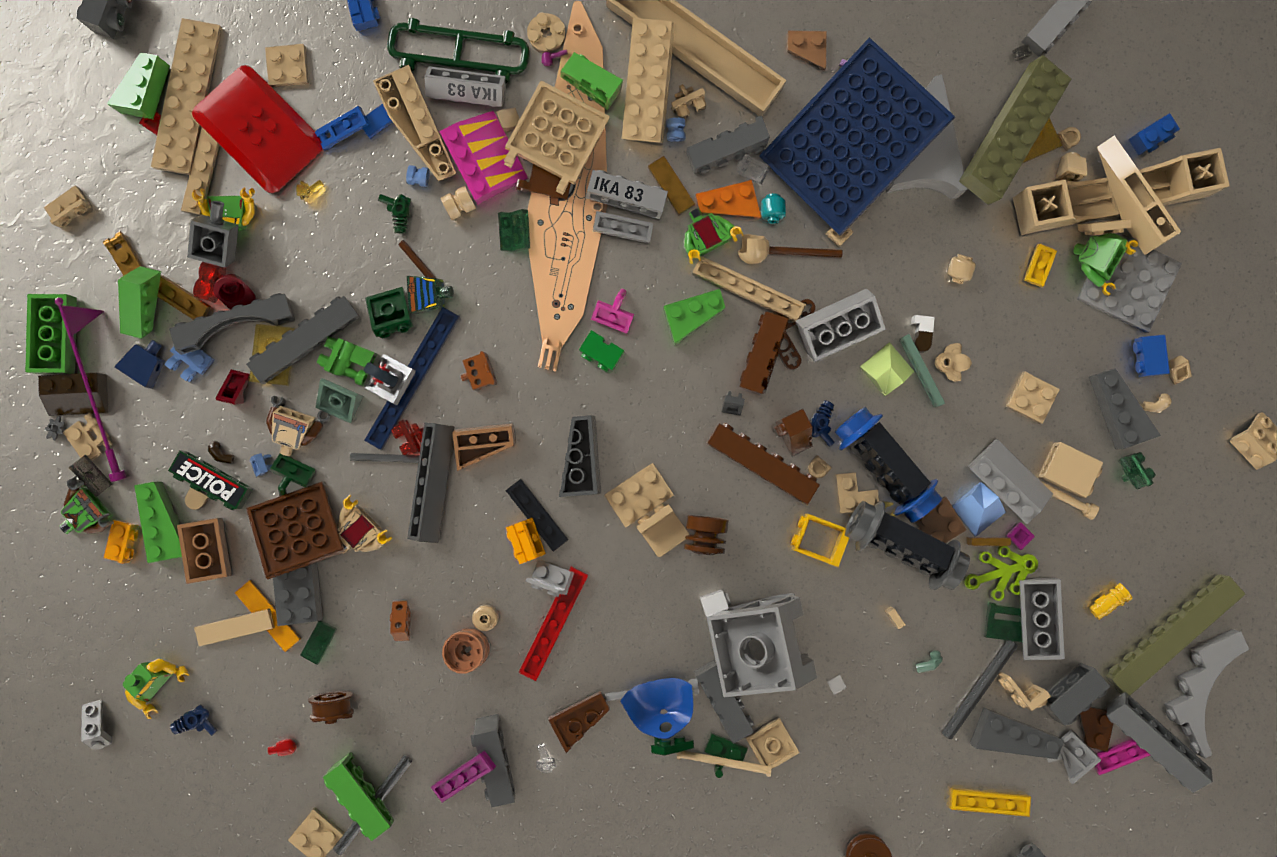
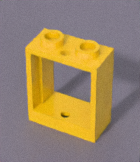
M805 513L799 519L797 527H800L798 534H794L791 540L792 550L839 567L849 540L845 536L846 528ZM809 520L840 531L830 559L800 548Z

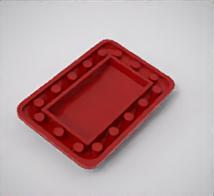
M247 65L238 67L200 101L192 111L195 121L268 193H276L281 190L323 150L322 142L316 136L315 131L253 68Z

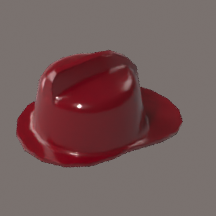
M222 273L220 279L213 286L214 295L230 310L234 306H245L256 300L254 292L236 274L225 275Z

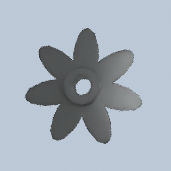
M60 416L55 421L50 419V423L45 427V430L49 431L46 436L47 439L52 437L55 441L58 434H63V430L60 428L64 427L65 422H61Z

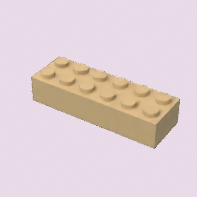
M633 18L622 139L652 143H663L675 31V23L673 21Z

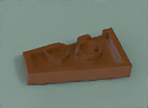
M599 691L548 717L564 751L567 753L610 710V707L602 692Z

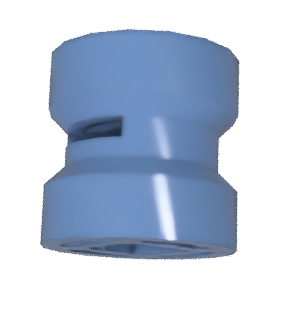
M667 119V141H684L686 139V134L683 131L685 119Z
M409 165L406 183L408 185L417 183L421 187H427L430 177L429 168L422 167L417 169L416 166Z

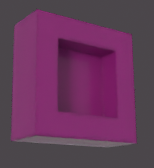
M1021 522L1006 535L1007 538H1011V542L1019 550H1022L1035 537Z

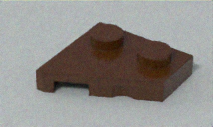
M1090 707L1087 711H1082L1079 714L1081 729L1084 731V741L1090 748L1107 752L1114 723L1108 719L1107 710Z

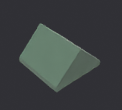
M322 378L319 383L315 408L351 423L363 396Z

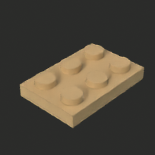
M652 463L604 496L623 525L627 527L674 496V494Z

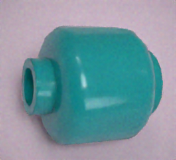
M772 193L766 195L761 200V217L767 220L769 224H777L779 220L785 218L786 201L781 195Z

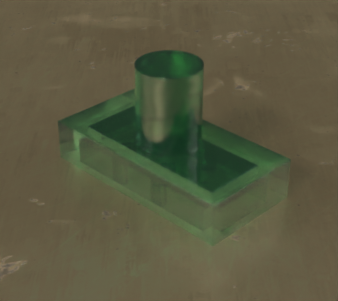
M321 620L318 621L300 656L318 665L337 629Z

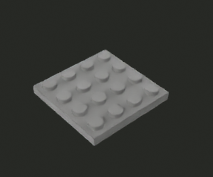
M1115 233L1123 238H1126L1127 242L1133 240L1121 233ZM1130 246L1136 252L1132 255L1125 252L1110 280L1105 281L1106 283H1113L1116 287L1114 290L1110 286L1106 287V290L1111 295H1104L1102 287L1096 286L1087 278L1077 300L1145 333H1149L1182 263L1156 250H1152L1144 255L1139 246Z

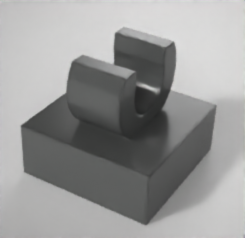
M729 391L725 395L722 412L741 416L745 399L742 398L741 393H739L738 397L731 396V391Z

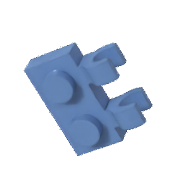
M173 346L170 352L174 355L166 361L165 366L175 371L180 363L184 361L189 367L182 372L180 377L185 381L191 382L197 373L203 375L214 362V359L201 349L180 355Z

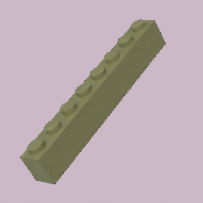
M1218 575L1214 577L1207 588L1199 590L1196 594L1197 596L1192 601L1183 604L1182 610L1171 615L1167 619L1168 622L1156 628L1150 638L1141 641L1134 652L1126 654L1119 665H1114L1109 669V673L1105 677L1120 694L1124 692L1129 696L1133 694L1246 595L1231 576Z

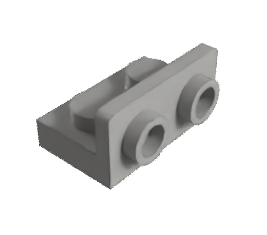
M538 560L532 578L527 577L526 582L531 583L532 588L538 590L544 588L548 590V594L559 597V594L567 595L574 572L543 560Z

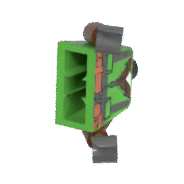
M74 476L67 480L69 489L63 504L64 508L61 510V514L66 518V521L59 527L66 534H69L73 529L78 533H101L109 525L114 524V521L109 522L108 520L113 515L90 488H80L84 483L83 481L77 483V476Z

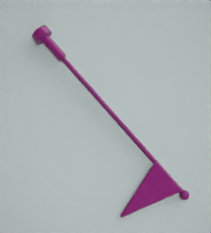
M56 298L55 304L59 306L106 447L105 453L112 473L108 474L110 481L114 482L127 477L125 470L119 469L113 448H110L73 338L74 334L104 311L62 305L64 302L62 298Z

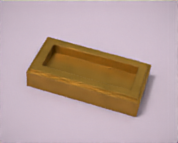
M967 537V544L971 546H1010L1011 538Z

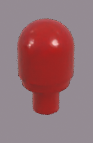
M292 739L280 740L276 742V746L268 747V754H277L278 756L291 755L296 750V743Z

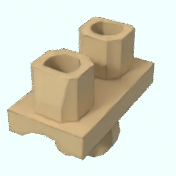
M682 84L679 86L680 92L674 94L676 101L671 102L672 112H676L679 118L685 119L690 116L687 107L692 104L697 112L706 109L705 91L702 88L694 92L692 86L686 89Z

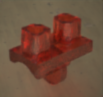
M403 419L399 421V425L391 429V432L395 439L405 436L407 440L406 443L399 446L402 455L420 453L421 447L416 437L421 443L423 428L419 429L417 423L410 426L408 420L404 421Z

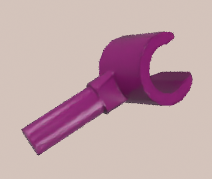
M567 49L557 53L544 52L542 54V64L544 66H552L553 59L568 54Z

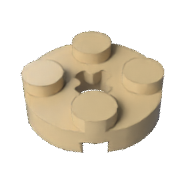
M537 14L530 21L527 28L528 40L531 46L540 53L557 51L565 42L564 24L553 14ZM546 29L550 30L551 36L547 35L546 38H544L542 31Z

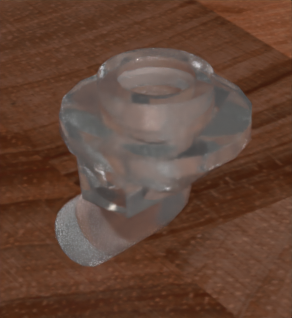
M540 744L537 748L541 759L537 760L536 768L542 773H548L556 767L555 759L549 757L545 744Z

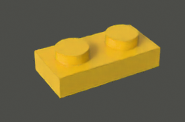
M1037 244L1023 281L1043 287L1057 250Z

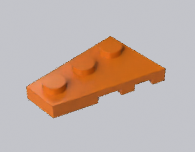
M752 180L695 195L698 208L702 214L708 215L712 213L719 216L730 215L761 219Z

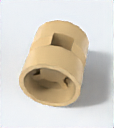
M465 186L457 189L455 195L449 193L441 197V201L451 220L462 216V211L467 213L476 209Z

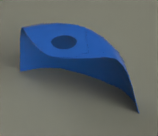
M658 679L637 685L629 690L620 700L628 716L641 732L661 739H668L677 734L690 722L693 715L692 685L682 679ZM663 709L667 710V713L661 714L660 712ZM669 722L672 728L668 732L660 731L661 724Z

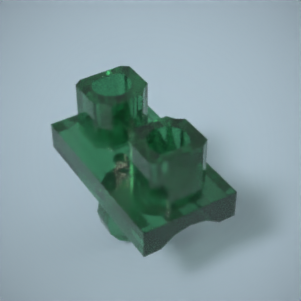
M1142 452L1130 454L1119 459L1125 473L1121 479L1123 482L1130 480L1136 489L1151 486L1153 484L1152 479L1156 476L1151 468L1144 469L1141 464L1145 461Z

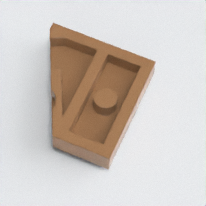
M788 31L787 52L794 56H799L807 63L811 62L819 66L821 70H825L827 31Z

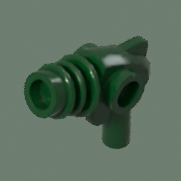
M380 194L378 201L387 204V211L391 212L392 217H394L392 219L394 221L393 225H396L393 226L394 233L405 234L407 229V223L405 222L409 221L406 218L410 216L411 198L399 194L394 199Z

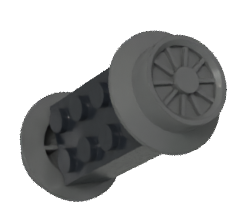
M862 501L852 513L846 526L845 536L855 541L856 551L860 552L868 545L885 551L884 553L889 557L901 559L903 564L911 567L914 566L919 569L920 573L930 575L929 588L932 590H937L941 586L954 590L961 583L968 570L970 556L960 551L961 546L958 540H952L946 544L885 512V503L883 501H879L874 506Z

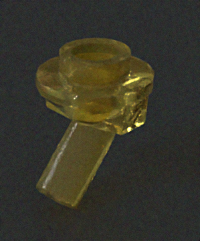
M318 180L309 187L308 183L301 181L296 186V194L300 196L301 200H304L324 185Z

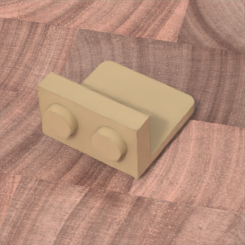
M1263 412L1257 414L1248 430L1232 437L1230 440L1232 445L1256 470L1277 459V427Z
M663 503L654 509L655 513L652 516L648 517V515H645L637 521L639 525L636 526L658 557L663 556L685 540L686 535H689L669 504L665 506Z
M1002 672L998 674L1000 678L998 682L1005 690L1008 689L1012 693L1011 699L1023 709L1027 708L1033 711L1037 707L1041 708L1048 702L1047 699L1051 697L1045 689L1037 685L1031 686L1023 693L1010 676Z

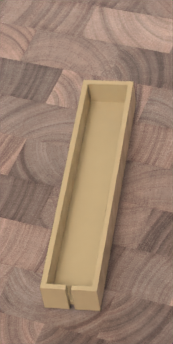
M606 0V7L631 25L633 24V18L673 21L675 23L672 54L758 116L762 115L763 117L785 86L786 80L675 0Z

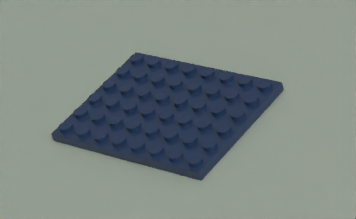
M869 37L759 157L841 236L952 122L955 116Z

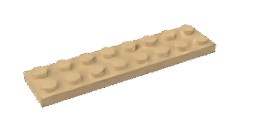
M181 19L151 162L153 169L190 175L197 141L201 132V126L193 118L192 111L209 93L222 30L220 25Z

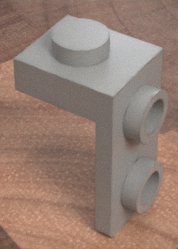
M100 700L82 705L81 742L94 750L104 748V746L112 744V737L103 731V702Z

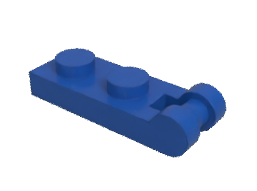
M357 106L317 129L315 134L320 138L323 150H328L336 143L370 124L362 108ZM329 132H330V134H331V136H332V137H330V138L327 137V134H328Z

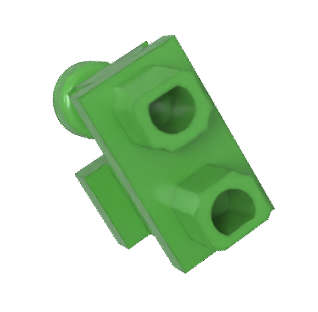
M328 337L324 347L331 349L332 353L330 357L320 354L316 363L324 367L325 371L337 376L355 379V384L363 386L368 374L363 370L357 372L350 368L352 362L363 367L368 362L374 364L378 354L340 338L337 340Z

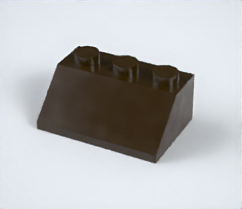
M81 373L38 376L39 397L48 416L94 414ZM85 373L98 412L108 413L107 374Z

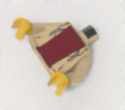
M351 495L343 500V508L338 521V532L343 538L341 541L345 551L343 554L350 548L356 552L360 550L362 552L378 550L383 544L392 540V537L386 538L385 532L387 530H383L360 506H356L353 509L358 504V500L352 503L350 501Z

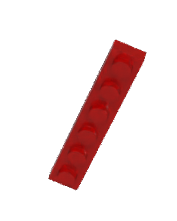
M572 566L569 571L574 572L567 595L559 594V597L555 598L519 670L520 674L534 681L537 680L588 577V574Z

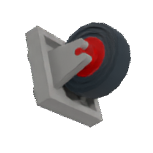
M383 354L377 366L369 362L366 364L363 371L371 375L364 388L398 405L416 371Z

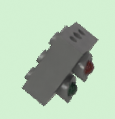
M83 0L77 9L76 18L92 32L114 39L117 30L121 32L124 30L125 18L123 14L126 7L132 8V0Z

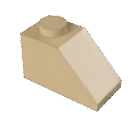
M1069 152L1061 157L1055 180L1061 181L1066 179V181L1078 182L1087 176L1086 158L1080 157L1078 153Z

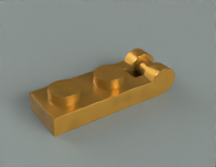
M121 231L116 233L115 237L107 238L103 241L123 276L139 266L143 267ZM120 243L122 248L117 250L115 245Z

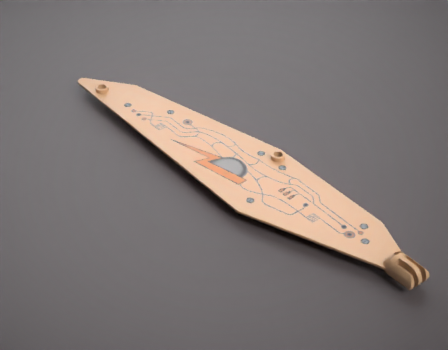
M575 1L563 50L567 49L568 54L561 56L555 88L605 114L604 107L561 78V70L574 52L578 55H584L589 61L603 68V47L582 2ZM580 28V31L577 32L574 29ZM605 128L575 185L571 183L567 200L531 192L525 219V229L542 338V348L538 362L539 368L542 367L545 350L549 352L545 369L549 370L552 354L556 352L553 371H557L561 348L584 314L601 233L593 232L596 211L606 213L607 204L586 199L585 197L592 171L603 170L607 172ZM599 205L601 209L595 210L594 206Z

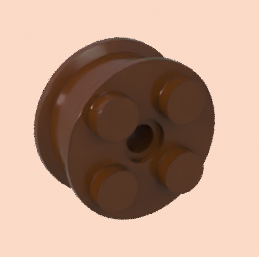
M333 691L311 696L308 698V702L312 705V714L309 716L312 722L325 721V724H334L337 722V719L352 718L354 709L351 708L350 698L353 696V693L349 691Z

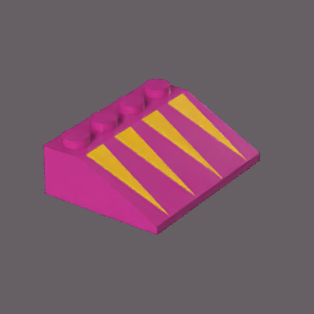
M494 111L456 122L439 131L477 205L516 186L518 179L525 181L529 179L518 157H516L511 168L504 165V160L509 152L505 149L508 138Z

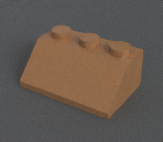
M223 518L177 525L186 584L232 576Z

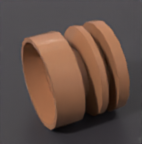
M466 628L452 634L445 641L442 648V657L450 670L466 674L474 671L487 660L490 645L487 637L481 631L474 628ZM470 646L472 650L466 653L465 649Z

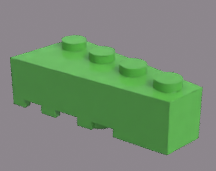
M163 482L134 485L147 562L152 563L182 557L177 525H180V520L172 508L173 504Z
M350 752L332 765L323 776L324 783L329 790L335 793L339 804L345 806L348 810L349 817L361 827L362 834L373 841L391 827L394 819L381 798H375L374 787L371 783L365 782L362 775L364 772L360 766L356 767L352 759L355 757Z

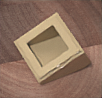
M516 108L497 111L504 132L515 129L520 120Z
M1178 356L1168 361L1169 376L1173 384L1192 377L1189 360L1183 356Z

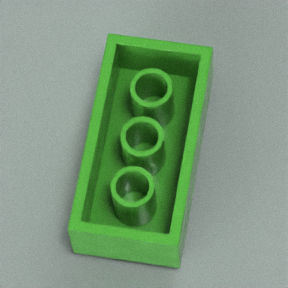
M27 294L26 373L75 374V354L59 306L55 304V299L62 298L64 301L62 305L77 307V297L68 294ZM74 334L73 338L76 344V334Z

